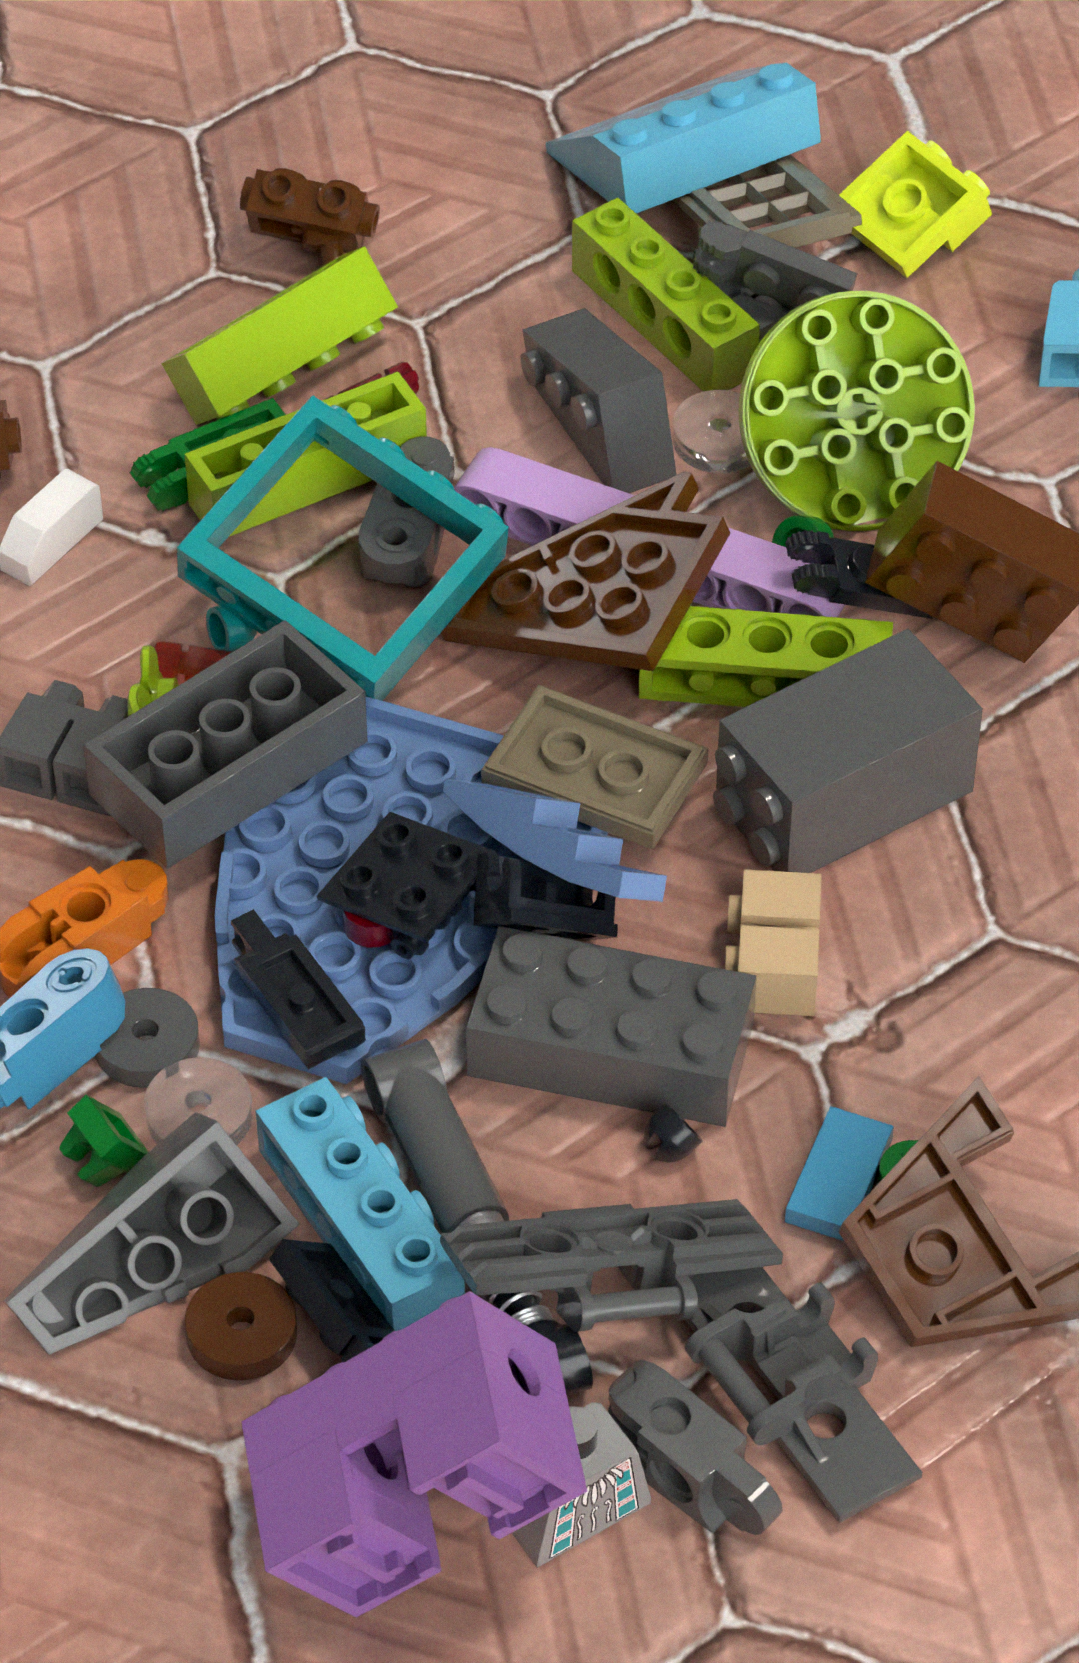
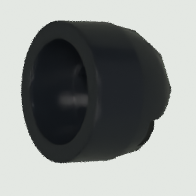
M664 1103L651 1116L644 1128L645 1147L647 1149H654L659 1146L655 1154L658 1161L667 1163L679 1161L690 1155L703 1142L690 1125L667 1103Z

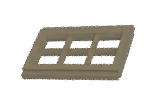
M791 154L672 200L700 227H703L709 220L711 222L716 220L717 222L722 221L724 225L730 224L749 232L751 227L772 222L773 226L753 231L794 248L852 233V227L862 225L861 214ZM763 174H768V175H769V176H767V177H763V178H759V179H755V180H751V181H746V180H745V179L752 178V177H756V176L763 175ZM724 184H729V185H731V186H728V187H724V188H720V189H716V190H712V191H707V190H706V189L713 188V187H717V186H721V185H724ZM788 192L791 194V196L775 199L772 201L766 199L768 197ZM749 202L752 204V206L744 207L733 211H729L727 209L733 206ZM812 212L814 214L792 221L789 219V217Z

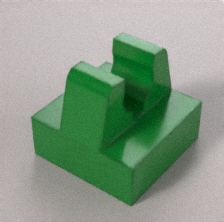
M85 1095L67 1112L74 1124L61 1142L59 1149L64 1156L77 1163L91 1151L90 1161L81 1168L77 1175L80 1179L95 1187L102 1186L123 1172L128 1173L149 1152L121 1113L88 1095Z

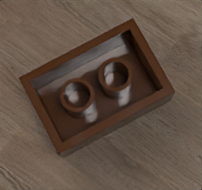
M936 461L879 528L865 583L1025 663L1079 605V533Z

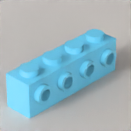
M324 1077L256 1110L260 1153L323 1243L332 1244L395 1331L404 1329L439 1309L445 1301L465 1294V1280L440 1243L441 1235L434 1227V1217L427 1201L418 1190L408 1191L400 1179L399 1168L390 1149L382 1142L375 1145L366 1132L365 1121L358 1105L350 1096L341 1098L328 1078Z

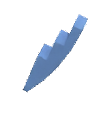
M451 779L444 780L443 792L482 830L521 858L568 882L614 897L663 902L667 876L619 865L623 839L576 829L580 803L493 784Z

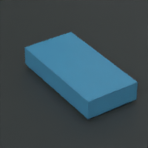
M830 1106L787 1204L785 1222L844 1241L839 1233L843 1221L871 1192L879 1173L882 1155L890 1147L893 1140L894 1126Z

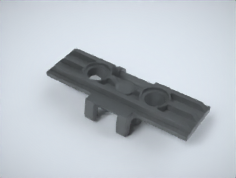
M738 1199L634 1209L631 1204L548 1211L542 1212L541 1218L459 1225L453 1232L441 1233L440 1243L444 1251L475 1295L548 1289L556 1291L558 1294L556 1312L574 1332L591 1330L596 1322L671 1315L676 1321L691 1320L697 1313L698 1298L694 1283L689 1277L696 1274L780 1265L783 1259L782 1251ZM619 1267V1270L634 1290L591 1294L593 1272L600 1271V1268Z
M763 1267L696 1274L689 1277L696 1288L698 1308L693 1319L685 1320L694 1331V1334L685 1344L686 1353L694 1363H704L749 1423L747 1433L754 1443L761 1446L776 1440L839 1523L922 1478L920 1468L857 1389L871 1381L878 1363V1353L865 1337L853 1343L851 1347L852 1354L828 1325L835 1306V1300L822 1282L814 1284L809 1289L808 1301L803 1307L796 1310ZM737 1360L749 1361L764 1380L767 1388L774 1393L779 1401L770 1405ZM817 1414H830L837 1417L843 1423L845 1429L836 1437L820 1438L813 1434L806 1421Z

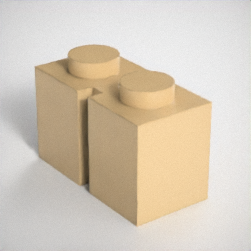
M744 869L742 896L729 895L727 934H740V946H726L725 970L757 975L754 1013L815 1015L822 874Z

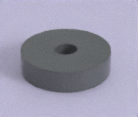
M138 988L124 992L123 995L126 1001L125 1019L118 1030L100 1044L102 1050L95 1055L99 1066L113 1080L132 1087H157L178 1079L191 1068L199 1053L198 1020L194 1010L182 997L167 990ZM144 1035L155 1036L149 1040L138 1039Z

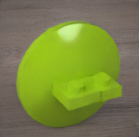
M845 291L820 296L805 302L782 317L767 332L755 349L745 370L740 390L738 418L741 439L748 461L757 478L775 500L797 516H814L822 519L832 529L868 531L879 529L885 521L872 524H858L875 519L889 518L936 461L959 471L972 437L975 404L971 378L965 360L953 339L934 318L916 305L899 297L873 291Z

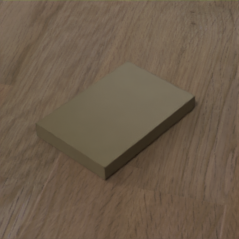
M538 684L481 769L482 783L580 803L579 822L653 850L707 765L708 748Z

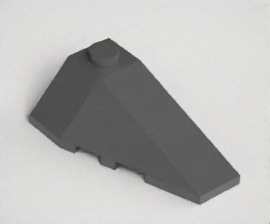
M195 1112L149 1151L7 1296L4 1302L45 1352L50 1355L120 1325L126 1321L127 1317L162 1302L169 1304L189 1295L188 1291L200 1287L216 1277L248 1270L300 1224L219 1122Z

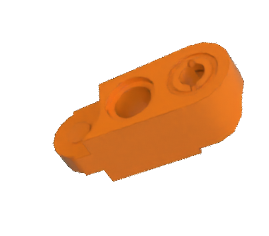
M123 859L98 874L89 866L28 902V907L9 917L0 928V985L8 998L13 996L46 964L62 954L77 949H94L103 953L110 965H112L151 937V923L165 914V907L169 900L167 876L162 867L149 860L137 859L126 862Z

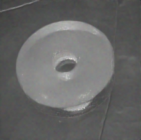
M728 390L704 391L689 397L680 404L673 417L672 442L676 453L684 462L696 469L710 473L736 472L750 466L743 447L739 427L740 393Z
M198 1057L175 1062V1064L173 1063V1065L171 1064V1066L169 1065V1067L167 1066L153 1078L146 1090L144 1100L146 1124L152 1139L157 1145L195 1112L218 1121L236 1145L246 1137L251 1127L253 1110L248 1082L236 1068L223 1061ZM198 1105L208 1107L202 1111L190 1110L192 1107Z

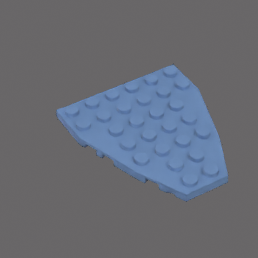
M365 696L368 742L225 832L224 851L221 852L214 915L224 1047L321 1077H327L344 1084H348L362 1074L361 1060L399 1047L457 1005L482 980L498 929L473 926L475 891H471L461 902V910L456 916L451 917L447 927L442 930L435 929V934L429 940V948L423 955H414L411 959H404L395 953L391 947V942L381 947L367 948L357 945L348 939L343 927V910L319 901L317 899L318 893L389 812L494 850L499 856L525 860L482 830L443 792L445 779L482 783L481 769L504 735ZM577 821L576 829L608 835V832ZM254 909L275 938L284 933L289 937L296 934L363 1021L366 1040L308 1070L240 979V974L234 965V958L240 955L232 944L234 927L231 925V920Z

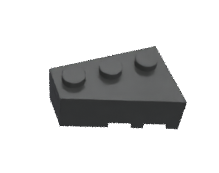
M585 308L522 329L526 352L521 354L520 361L526 380L537 389L604 485L626 493H632L677 475L663 374L658 368Z

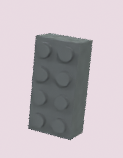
M284 620L83 744L89 795L166 869H169L368 742L365 691L291 624Z
M499 926L466 1027L467 1076L655 1113L664 1103H667L683 1119L726 1127L754 1024L757 975Z

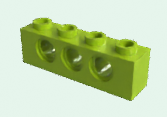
M618 197L572 220V272L711 399L742 383L751 356L759 344L760 324L711 280L697 273L690 261Z
M690 606L654 671L640 669L639 699L747 707L891 637L893 634V622Z

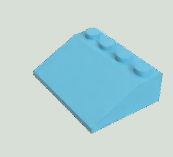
M787 62L734 71L545 143L546 152L608 202L618 197L637 214L689 194L692 191L821 143L816 83Z

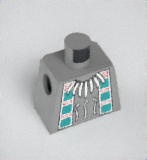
M592 1402L585 1407H569L587 1492L512 1532L537 1568L651 1503V1496L639 1453L599 1402Z

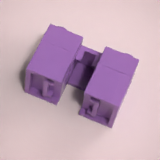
M470 1291L445 1301L439 1309L404 1329L391 1332L378 1344L346 1362L330 1367L322 1376L290 1394L276 1398L268 1407L242 1421L265 1571L356 1618L442 1571L427 1491L432 1488L486 1516L491 1535L499 1540L587 1492L556 1344Z

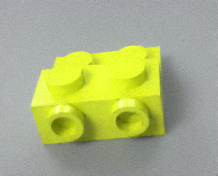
M908 130L839 194L840 197L861 214L862 225L852 227L851 234L906 278L942 245L953 252L993 214L987 200L990 191L978 175L971 170H966L964 173L960 172L952 165L951 159L938 144L931 140L924 144Z

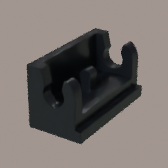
M492 853L478 854L473 926L498 929L501 926L579 942L616 938L618 934V924H614L616 897L598 891L597 898L593 903V889L568 882L529 861L502 857Z

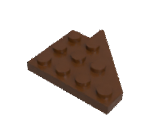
M682 472L501 561L442 630L441 635L447 642L654 671L731 533L722 516L687 512L699 487L692 472Z

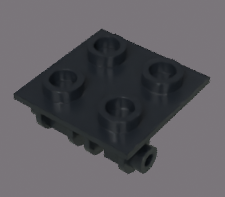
M389 812L318 893L317 899L392 929L394 939L391 941L392 949L400 957L411 959L414 955H423L429 948V940L435 934V929H445L450 923L451 917L456 916L461 910V902L471 891L476 890L478 854L497 853L494 850Z

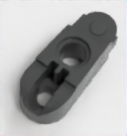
M416 437L408 440L400 447L406 458L426 472L432 470L440 473L452 484L455 473L454 457L450 456V452L443 442L432 437ZM377 483L359 530L362 576L366 580L404 583L405 586L415 588L426 585L433 575L445 528Z
M639 1360L635 1361L611 1384L608 1396L610 1403L608 1413L639 1453L645 1478L650 1487L712 1534L727 1520L742 1532L746 1531L759 1535L780 1516L783 1509L778 1494L766 1481V1477L745 1461L747 1436L667 1371L652 1362Z

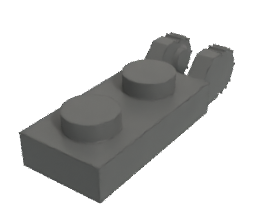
M709 220L703 227H699L698 246L700 247L694 250L693 269H696L697 273H700L702 277L707 276L711 281L721 283L733 280L734 283L746 287L758 295L768 296L795 308L820 296L836 292L853 291L858 273L752 230L747 232L730 224L724 225L722 221L717 222L715 220L711 222Z

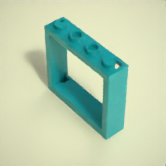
M312 395L177 546V572L180 579L222 608L231 612L260 634L286 620L365 691V696L383 701L506 557L509 527L504 524L502 518L492 508L481 503L475 505L456 492L453 485L443 475L432 470L426 472L407 459L404 452L394 442L386 438L377 439L358 426L355 419L345 409L336 405L328 406ZM314 440L470 545L375 656L219 549Z

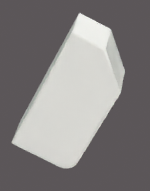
M64 469L13 515L0 545L1 571L28 586L36 582L103 520L99 485L70 469Z

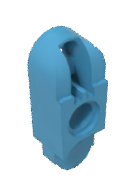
M89 948L77 949L58 956L46 964L0 1007V1109L4 1106H10L21 1097L27 1109L30 1110L102 1050L100 1044L115 1033L125 1019L126 1001L119 981L107 957L100 951Z

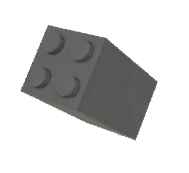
M908 628L720 719L718 749L715 751L717 764L716 791L713 793L715 808L726 824H734L749 841L751 850L761 865L765 867L770 866L774 871L812 873L973 792L983 708Z

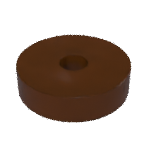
M234 1272L216 1277L199 1288L191 1298L186 1309L185 1328L189 1351L194 1360L203 1369L215 1376L229 1380H251L265 1376L280 1367L288 1359L295 1347L297 1319L294 1302L283 1286L267 1276L252 1272ZM238 1322L251 1324L250 1327L243 1330L231 1327Z

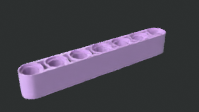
M492 447L483 448L476 454L454 486L456 492L475 505L481 503L497 512L504 524L509 527V538L532 546L635 496ZM728 528L731 534L693 600L695 603L710 608L742 609L837 618L845 606L844 604L829 602V598L808 595V593L802 594V592H797L794 589L791 573H794V569H798V566L810 563H804L802 560H791L790 556L788 557L786 547Z

